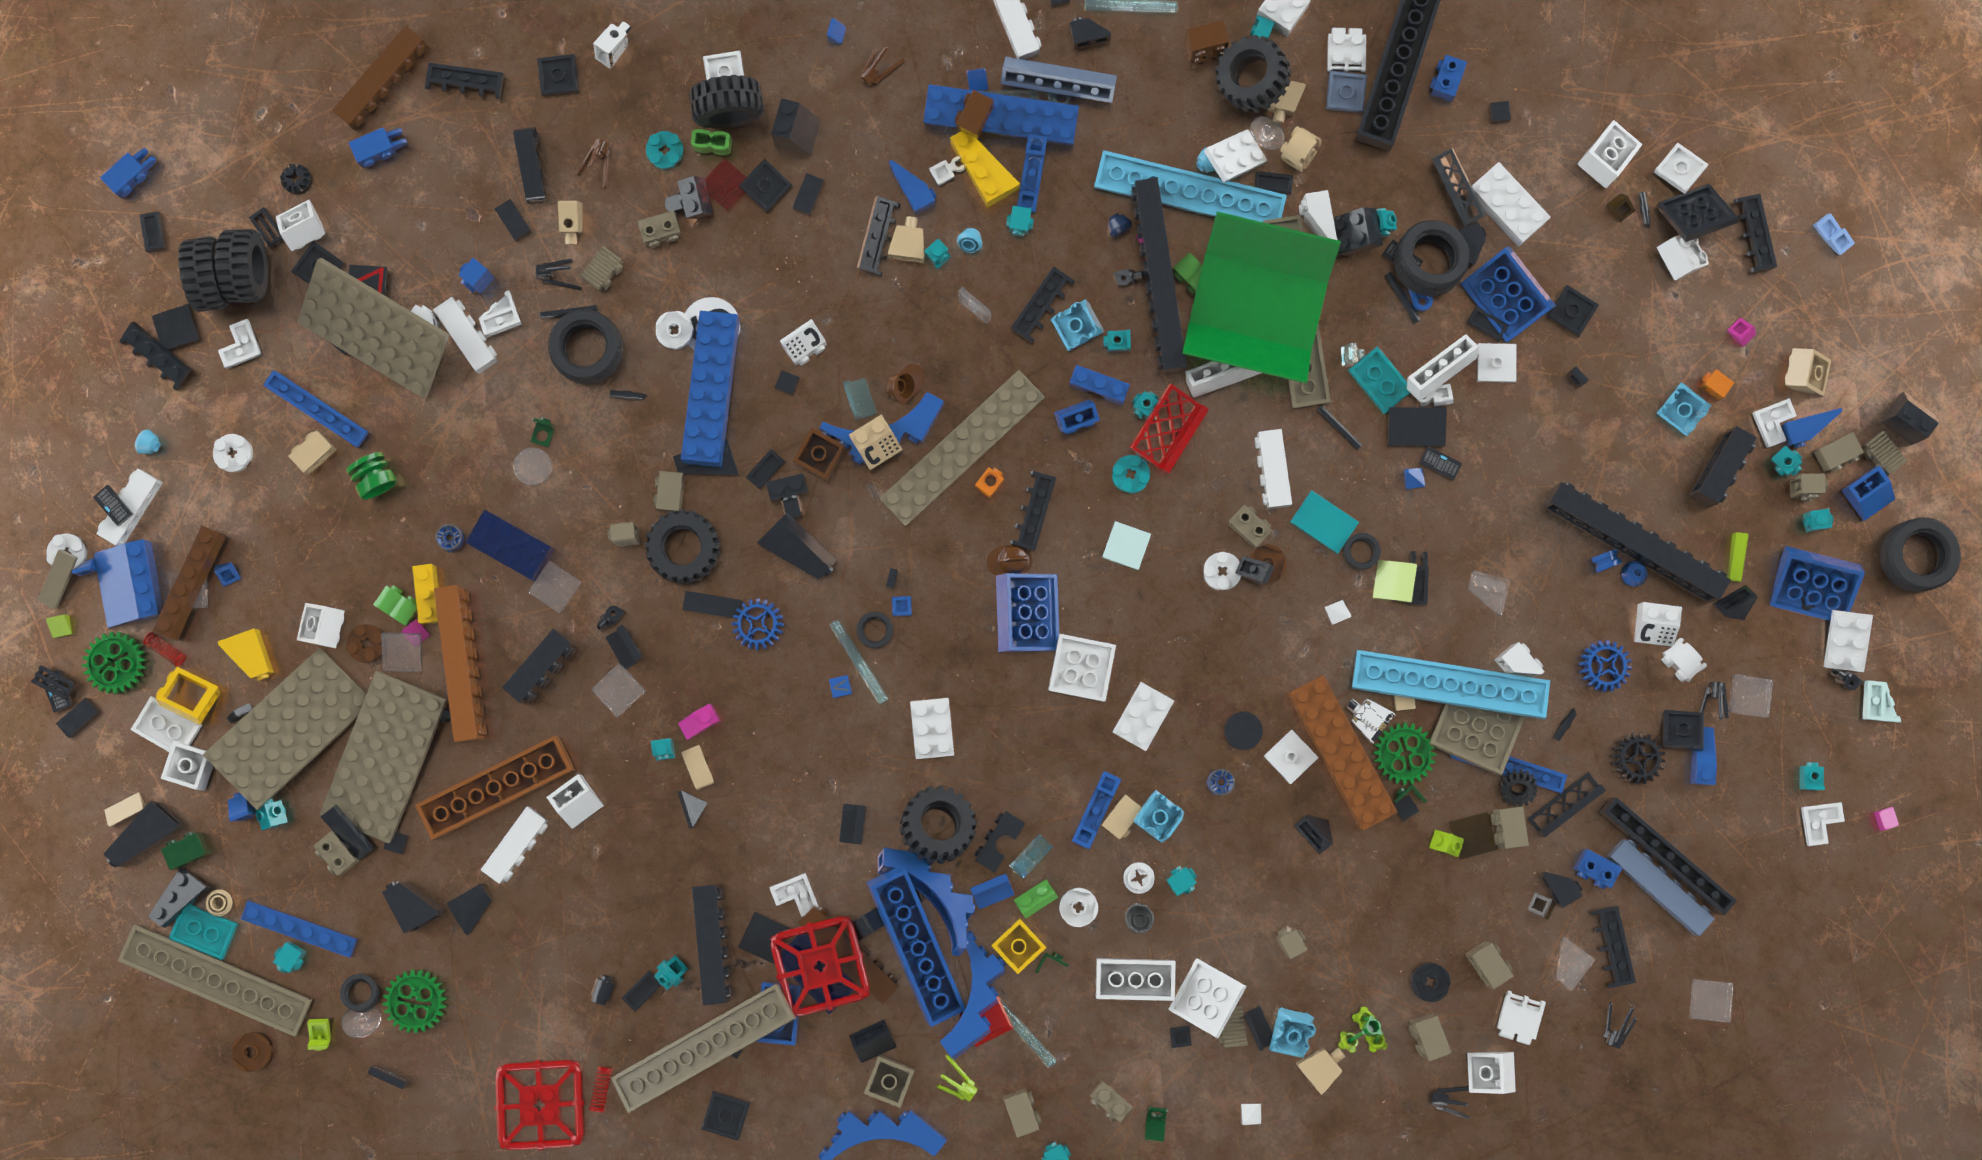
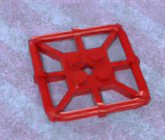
M840 916L816 923L808 922L806 923L807 925L779 932L775 936L772 935L770 940L777 971L776 979L779 980L781 990L795 1016H805L827 1009L831 1011L835 1007L858 1002L870 995L869 981L863 961L864 953H861L855 926L850 917ZM841 924L831 943L817 946L814 931ZM845 928H847L854 955L839 959L835 945ZM809 933L812 948L799 951L782 940ZM779 946L797 956L800 969L785 973ZM855 960L862 988L843 977L841 963ZM817 961L825 963L826 967L823 968V972H820L819 969L815 970L814 966L817 965ZM801 974L805 988L795 1005H793L787 978ZM842 982L858 993L831 1000L828 985ZM819 987L823 988L826 1002L798 1009L809 990Z
M535 1060V1062L499 1065L496 1069V1105L494 1106L495 1111H497L499 1147L502 1150L538 1149V1151H544V1149L573 1147L583 1142L582 1106L584 1105V1100H582L580 1064L577 1061L541 1062V1060ZM569 1068L556 1084L542 1085V1069ZM535 1070L536 1085L523 1086L508 1071ZM573 1073L574 1100L560 1101L559 1087ZM503 1076L519 1090V1103L504 1104ZM538 1100H541V1103H545V1107H542L541 1111L535 1107ZM575 1106L576 1134L561 1121L560 1107ZM520 1109V1124L506 1138L504 1110ZM556 1124L571 1139L544 1141V1125ZM537 1125L538 1141L511 1143L512 1139L524 1126Z

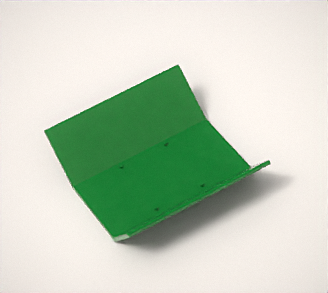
M1217 211L1200 273L1182 354L1307 384L1311 351L1328 281L1341 241Z

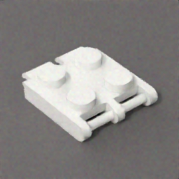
M1332 28L1331 34H1328L1327 71L1344 70V72H1348V70H1361V72H1365L1366 35H1362V28H1349L1348 34H1346V28ZM1332 64H1344V66H1332ZM1349 65H1361V67L1349 66Z
M1507 990L1496 1027L1500 1029L1499 1036L1513 1040L1514 1035L1517 1034L1516 1041L1530 1045L1532 1039L1536 1040L1546 1002L1542 1000L1538 1002L1529 999L1525 995L1524 997L1512 994V991ZM1512 997V998L1521 1000L1522 1003H1521V1002H1518V1001H1515V1000H1512V999H1510V998ZM1527 1003H1531V1004L1538 1005L1539 1008H1538V1007H1535V1006L1528 1005Z

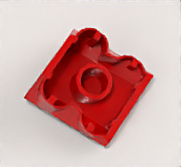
M999 996L996 997L998 1003L981 1015V1018L985 1016L990 1022L991 1026H989L991 1033L974 1045L976 1047L1013 1029V1025ZM964 1011L961 1012V1013H959V1014H960V1019H961V1017H962Z

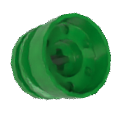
M382 452L366 455L346 468L347 474L351 476V482H359L355 489L361 500H368L390 490L398 482L392 470H384L388 466V462L384 460L385 457Z

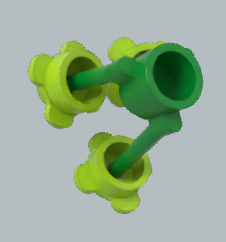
M1364 1006L1352 1017L1353 1021L1359 1024L1362 1031L1356 1035L1346 1033L1345 1031L1340 1033L1341 1041L1338 1045L1340 1049H1346L1350 1053L1356 1051L1355 1047L1358 1045V1038L1366 1035L1365 1040L1368 1042L1369 1051L1372 1053L1379 1049L1385 1050L1388 1046L1381 1031L1380 1022Z

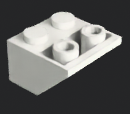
M1678 235L1656 247L1674 280L1683 278L1709 264L1706 253L1698 244V238L1685 242Z
M1518 642L1510 645L1494 659L1506 674L1534 677L1545 672L1542 669V663L1537 658H1532L1529 654V648L1524 643L1520 644Z
M581 774L576 775L546 797L556 812L572 829L604 806Z

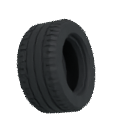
M1426 220L1413 225L1400 239L1394 252L1393 264L1396 275L1399 277L1398 279L1409 290L1422 296L1432 297L1448 293L1459 283L1469 267L1470 250L1467 241L1455 227L1443 221ZM1425 242L1440 246L1447 253L1450 261L1449 270L1438 275L1422 270L1414 259V247Z
M587 309L571 311V313L562 316L553 326V329H551L550 337H548L549 357L556 369L568 380L577 384H596L604 381L606 378L608 379L618 369L623 357V340L613 322L600 312ZM584 328H593L600 331L606 341L602 358L589 366H577L571 363L566 354L569 338L576 331Z
M1914 518L1893 527L1884 537V541H1882L1880 562L1883 571L1894 585L1906 591L1925 592L1944 586L1956 575L1955 573H1957V569L1960 567L1962 554L1958 538H1956V535L1953 534L1954 532L1946 524L1933 518ZM1911 535L1924 536L1936 547L1938 561L1935 569L1929 575H1919L1912 572L1906 566L1903 559V547Z

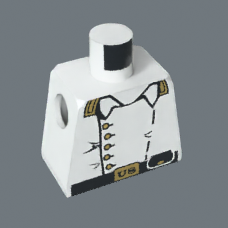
M622 22L619 27L610 24L593 43L595 59L611 69L628 46L627 34L630 32L631 27L625 22Z
M1352 698L1346 706L1354 714L1349 722L1370 744L1375 742L1395 715L1392 711L1369 699H1366L1361 705Z

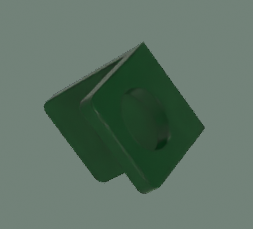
M543 417L539 419L533 418L532 421L536 425L530 441L534 444L549 447L555 426L550 423L551 420ZM539 431L547 432L548 437L545 441L537 439Z
M1411 784L1406 788L1404 786L1395 793L1396 797L1392 802L1396 804L1410 790L1422 803H1426L1427 800Z
M1045 951L1035 972H1039L1046 957H1049L1066 967H1068L1069 964L1062 961V959L1064 958L1063 956L1055 952H1053L1051 955Z
M1148 1108L1144 1138L1146 1141L1164 1142L1168 1109Z

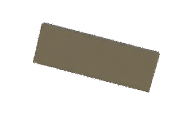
M62 549L57 551L38 602L54 610L58 608L78 557Z

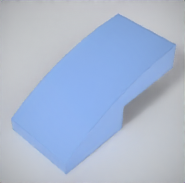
M1831 213L1826 214L1813 225L1820 236L1838 255H1841L1855 244L1846 229L1840 228Z

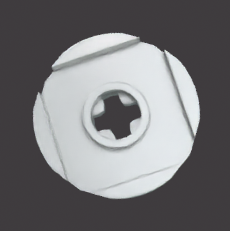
M666 312L656 322L657 339L666 348L679 350L685 347L693 337L694 327L692 321L683 312ZM672 326H679L677 334H670Z
M237 434L225 435L214 443L213 459L218 467L231 473L240 472L247 467L249 461L253 458L251 444L244 437ZM232 448L237 451L234 458L228 455Z
M66 533L55 535L47 547V562L49 564H53L58 550H66V548H69L72 555L78 557L74 569L85 563L87 548L78 536Z
M1219 552L1210 556L1204 564L1203 573L1206 583L1215 590H1229L1233 588L1241 578V576L1235 573L1240 563L1234 555L1226 552ZM1218 567H1226L1227 575L1219 576Z
M1074 888L1068 890L1062 896L1059 911L1062 918L1069 925L1083 927L1095 919L1098 913V903L1090 891L1084 888ZM1082 902L1081 905L1084 906V910L1076 913L1073 905Z

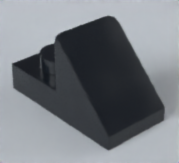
M1242 556L1235 573L1262 585L1263 583H1268L1274 566Z

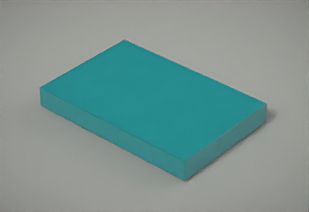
M1378 346L1348 370L1349 374L1383 414L1388 412V407H1394L1410 394L1407 390V381Z
M1312 490L1290 521L1291 524L1336 554L1340 552L1359 523Z
M189 904L183 909L182 914L177 917L168 939L217 959L224 960L239 923L221 916H214L207 910Z

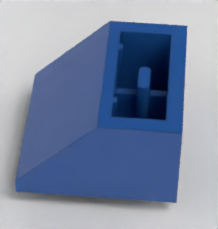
M1880 466L1870 469L1841 489L1863 521L1895 500L1891 481Z

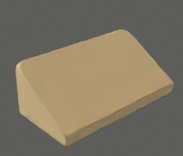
M140 792L104 810L109 827H115L138 815L143 810L146 804Z

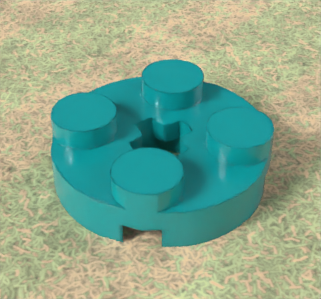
M660 131L649 137V141L646 144V155L655 167L668 170L674 168L683 159L684 146L678 135L669 131ZM663 146L670 148L666 155H663V152L660 151Z
M1127 455L1120 458L1112 470L1114 485L1125 493L1134 494L1142 491L1150 479L1148 464L1137 455ZM1130 469L1136 472L1134 479L1126 477L1128 474L1127 470Z

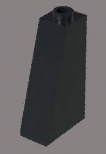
M788 513L757 542L763 548L817 579L823 575L827 577L834 570L832 565L836 562V559Z
M150 801L103 855L111 866L124 867L182 830L185 826L157 801Z

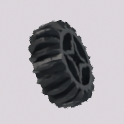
M1639 732L1638 736L1636 733H1631V738L1625 735V742L1622 740L1618 741L1621 747H1614L1618 754H1612L1613 758H1617L1613 765H1619V768L1615 771H1622L1623 773L1620 777H1627L1628 783H1631L1634 779V784L1636 785L1640 783V780L1642 784H1647V779L1650 782L1654 781L1653 775L1656 777L1660 776L1657 769H1664L1660 763H1665L1666 760L1661 759L1660 756L1665 755V752H1659L1662 745H1655L1657 743L1656 738L1650 741V734L1644 737L1643 732ZM1639 743L1646 745L1651 753H1645L1642 750V746H1639ZM1630 745H1632L1633 748H1631V755L1625 758L1626 750ZM1636 756H1647L1646 758H1642V760L1639 761H1631V759H1635ZM1653 759L1650 769L1645 772L1647 761ZM1626 764H1633L1639 774L1632 772Z

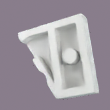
M509 290L504 293L505 296L498 303L495 302L489 311L479 318L486 338L522 325Z

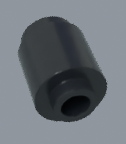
M602 974L601 977L596 978L591 992L592 1002L606 1005L607 1001L610 1000L615 985L612 977Z

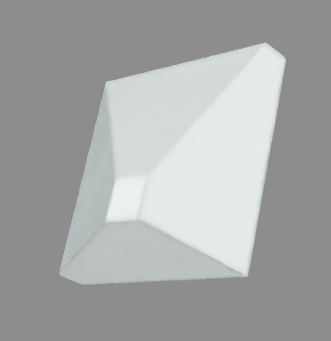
M1343 600L1325 607L1332 625L1351 617Z
M1241 1104L1242 1125L1261 1124V1104Z

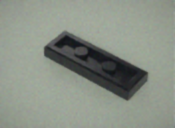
M685 591L682 610L733 618V615H740L736 609L742 608L743 600Z
M336 804L321 816L323 821L358 860L374 849V846Z

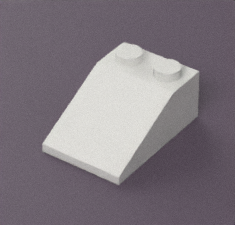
M1613 120L1577 165L1603 187L1607 188L1623 171L1642 144Z
M1328 190L1305 194L1303 200H1301V205H1299V213L1304 217V222L1314 235L1337 240Z

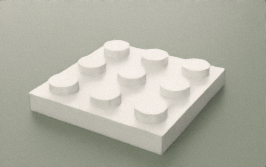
M1059 634L1048 691L1105 702L1116 645Z
M1196 958L1175 996V1001L1172 1002L1168 1010L1214 1037L1219 1038L1247 986Z

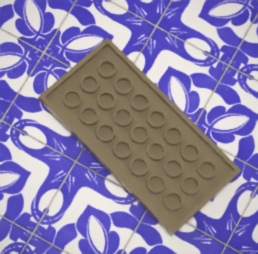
M323 258L318 259L297 321L300 325L423 399L429 394L450 335Z
M319 648L212 745L203 756L258 811L357 719L366 693Z
M375 671L319 815L322 816L336 804L360 832L390 844L397 831L448 699L380 671Z

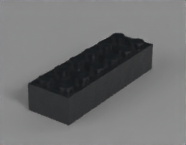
M720 884L692 887L703 1006L727 1003L733 997V986L729 985L731 966H727V958H730L729 946H725L728 931L727 927L723 925V919H726V910L721 904V900L724 899V890L720 888Z

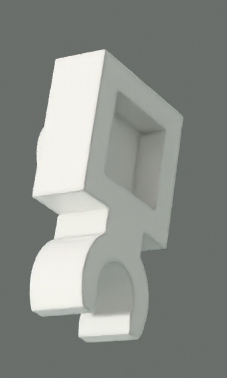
M959 156L954 157L950 164L944 160L929 168L938 187L955 178L953 172H962L965 169L964 165L960 167L955 165L956 162L960 161Z
M1451 385L1439 386L1427 395L1426 399L1420 401L1421 406H1427L1431 402H1434V407L1454 404Z

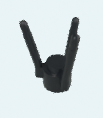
M572 259L536 265L537 280H543V283L581 290L580 286L550 279L554 276V271L571 269L570 265H557L570 263L573 261Z
M1710 682V686L1705 687V695L1699 710L1700 713L1704 712L1708 697L1711 695L1712 699H1718L1719 719H1723V708L1725 718H1729L1725 683Z
M1612 1003L1608 1004L1606 1028L1603 1037L1607 1038L1606 1044L1618 1049L1624 1044L1626 1037L1637 1021V1018H1633L1625 1030L1634 1011L1633 1007L1627 1013L1620 1030L1612 1029L1610 1032Z
M1469 1086L1446 1089L1438 1088L1437 1091L1432 1092L1431 1106L1435 1107V1110H1442L1458 1117L1469 1119L1468 1115L1447 1108L1448 1104L1468 1107L1469 1104L1449 1100V1095L1445 1094L1469 1091Z

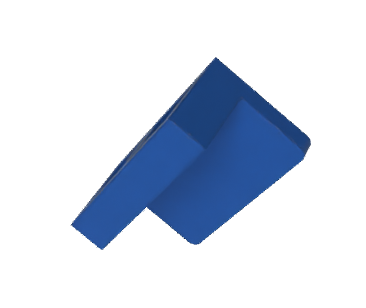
M1006 873L970 888L979 909L1014 895Z

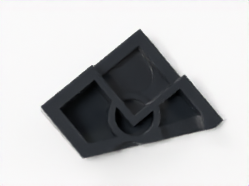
M482 883L446 904L461 929L468 935L472 932L471 930L493 900Z

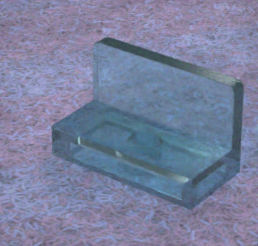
M865 378L850 382V380L843 382L856 421L877 414Z

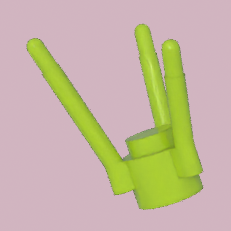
M946 1055V1059L967 1083L963 1081L959 1085L942 1074L941 1078L958 1090L956 1092L941 1085H937V1088L969 1102L977 1092V1088L974 1086L975 1082L963 1072L949 1055Z

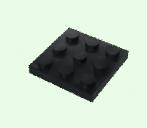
M1710 184L1658 202V210L1685 242L1738 223V216Z

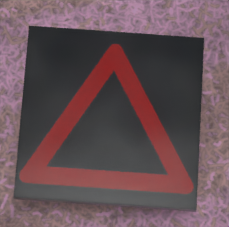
M349 264V275L385 296L388 267Z

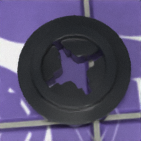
M298 163L288 164L285 169H282L283 172L280 179L281 185L285 190L290 193H301L308 188L311 182V175L304 165ZM296 173L297 176L301 178L296 179V181L293 182V180L289 177L294 176V174Z

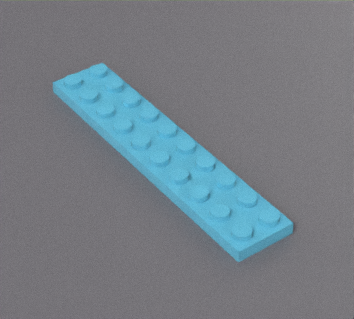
M1105 150L1102 153L1094 185L1096 189L1131 197V187L1134 186L1136 180L1158 177L1162 205L1214 218L1218 211L1259 222L1281 218L1287 197L1285 194L1231 181L1223 183L1219 178Z
M1361 650L1356 652L1352 689L1538 719H1546L1550 680Z

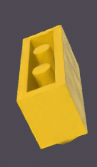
M433 564L412 566L418 622L422 625L437 624L438 616L434 588H439L437 566Z

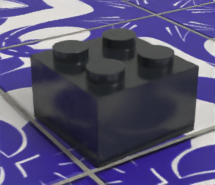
M1362 207L1333 218L1337 240L1341 241L1338 250L1339 255L1353 256L1383 246L1376 208Z

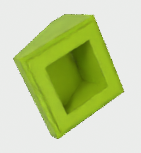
M69 615L46 618L53 638L73 634Z

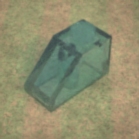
M1038 834L1009 866L1024 879L1053 846Z

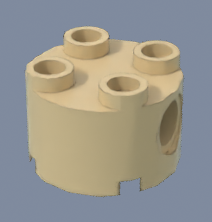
M1297 126L1291 134L1292 138L1289 143L1286 141L1280 151L1282 152L1281 158L1284 162L1302 172L1312 162L1318 152L1315 148L1316 146L1320 147L1322 140L1306 129Z

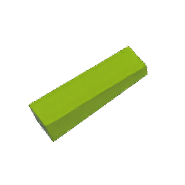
M1736 532L1732 534L1728 578L1731 579V582L1742 581L1748 540L1747 533Z

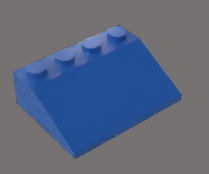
M1510 246L1505 247L1461 282V285L1479 308L1509 325L1502 336L1507 343L1556 306ZM1488 318L1489 321L1496 328V330L1500 333L1503 329V326L1497 324L1494 320Z
M142 539L94 553L107 627L113 628L158 618L164 606L151 542Z
M1785 546L1778 565L1770 606L1831 621L1832 610L1851 611L1865 572L1861 564ZM1804 596L1806 606L1815 605V608L1802 610L1801 597Z
M1006 573L997 575L998 652L1056 651L1059 637L1057 574Z

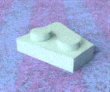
M1864 681L1863 719L1901 722L1900 716H1897L1893 706L1895 703L1889 694L1890 690L1886 682Z

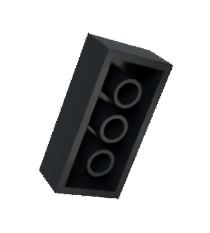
M1738 426L1726 431L1689 497L1708 508L1722 503L1728 495L1726 490L1737 479V476H1735L1737 471L1742 470L1747 462L1745 457L1754 450L1756 446L1754 442L1757 437Z
M552 629L502 688L519 703L527 705L529 702L531 704L538 695L536 693L540 688L544 689L551 680L549 678L553 673L557 674L562 669V663L566 658L569 660L576 651L574 649L577 646L560 631Z

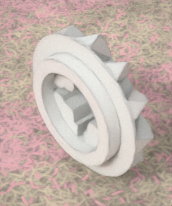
M1133 863L1125 870L1124 884L1133 893H1145L1154 884V872L1145 863ZM1135 870H1137V872H1139L1140 875L1147 874V876H1145L1142 879L1143 886H1141L1138 881L1131 882V880L1136 877Z

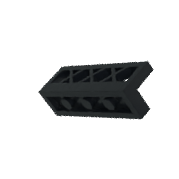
M1450 148L1432 158L1464 226L1477 223V220L1486 216L1454 148ZM1449 154L1453 159L1451 167L1446 159V156ZM1454 171L1461 175L1459 184L1454 176ZM1462 188L1469 192L1468 201L1461 190ZM1470 205L1477 208L1479 215L1474 217Z
M1587 772L1561 794H1558L1528 817L1527 820L1540 837H1546L1603 794L1606 789L1602 784L1598 785L1591 774ZM1586 779L1594 786L1588 792L1581 791L1582 782ZM1577 792V798L1574 803L1566 802L1567 793ZM1554 803L1562 804L1561 813L1558 815L1550 814L1551 806ZM1539 815L1547 816L1546 824L1540 828L1533 819Z

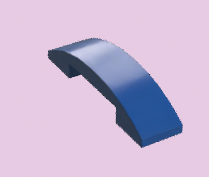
M1028 134L1017 204L1019 207L1031 208V212H1036L1047 136Z
M1105 771L1103 772L1072 842L1090 849L1119 786L1120 778Z

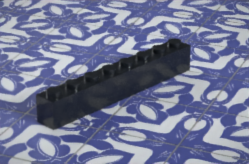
M1617 797L1610 798L1599 811L1601 815L1718 915H1726L1737 900Z

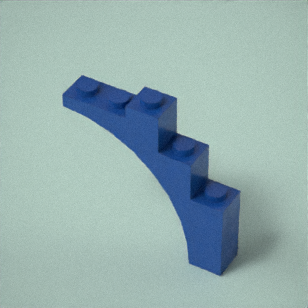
M927 392L920 403L909 414L897 422L888 425L899 444L905 435H907L908 440L915 444L917 442L923 443L941 411L944 401ZM822 422L819 429L823 434L838 440L839 443L845 445L846 449L851 447L849 455L852 457L851 460L859 465L862 463L866 464L849 437V434L855 430L838 428Z
M883 848L878 855V874H884L899 866H903L907 870L914 888L924 895L939 912L950 937L952 955L960 956L968 947V938H966L968 919L975 912L973 895L952 893L953 883L950 882V875L929 872L931 863H927L926 858H923L922 861L918 859L917 853L911 854L909 851Z
M970 930L966 931V938H968L967 952L972 969V987L969 1001L956 1026L940 1041L952 1060H955L991 1033L989 1026H991L990 1022L985 1016L981 1018V1015L998 1003L996 998L998 993L993 986H988L1006 973L1004 969L1006 965L1000 956L996 958L992 954L986 958L988 953L982 945L980 947L976 945L974 941L977 939Z
M881 1109L878 1113L874 1111L867 1119L870 1122L869 1124L849 1110L848 1113L843 1112L837 1119L839 1122L837 1128L842 1133L837 1132L831 1139L833 1144L830 1148L827 1149L825 1147L818 1157L820 1160H832L847 1148L875 1139L905 1141L921 1147L935 1156L946 1143L947 1138L912 1109L901 1114L898 1118L899 1124Z

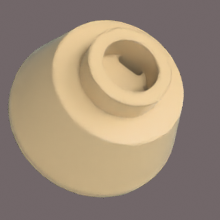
M214 890L206 899V908L214 916L226 915L232 908V897L225 890Z

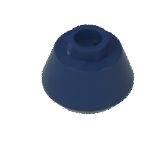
M1118 213L1109 218L1110 222L1107 224L1109 235L1112 237H1118L1132 227V221L1125 215H1119Z

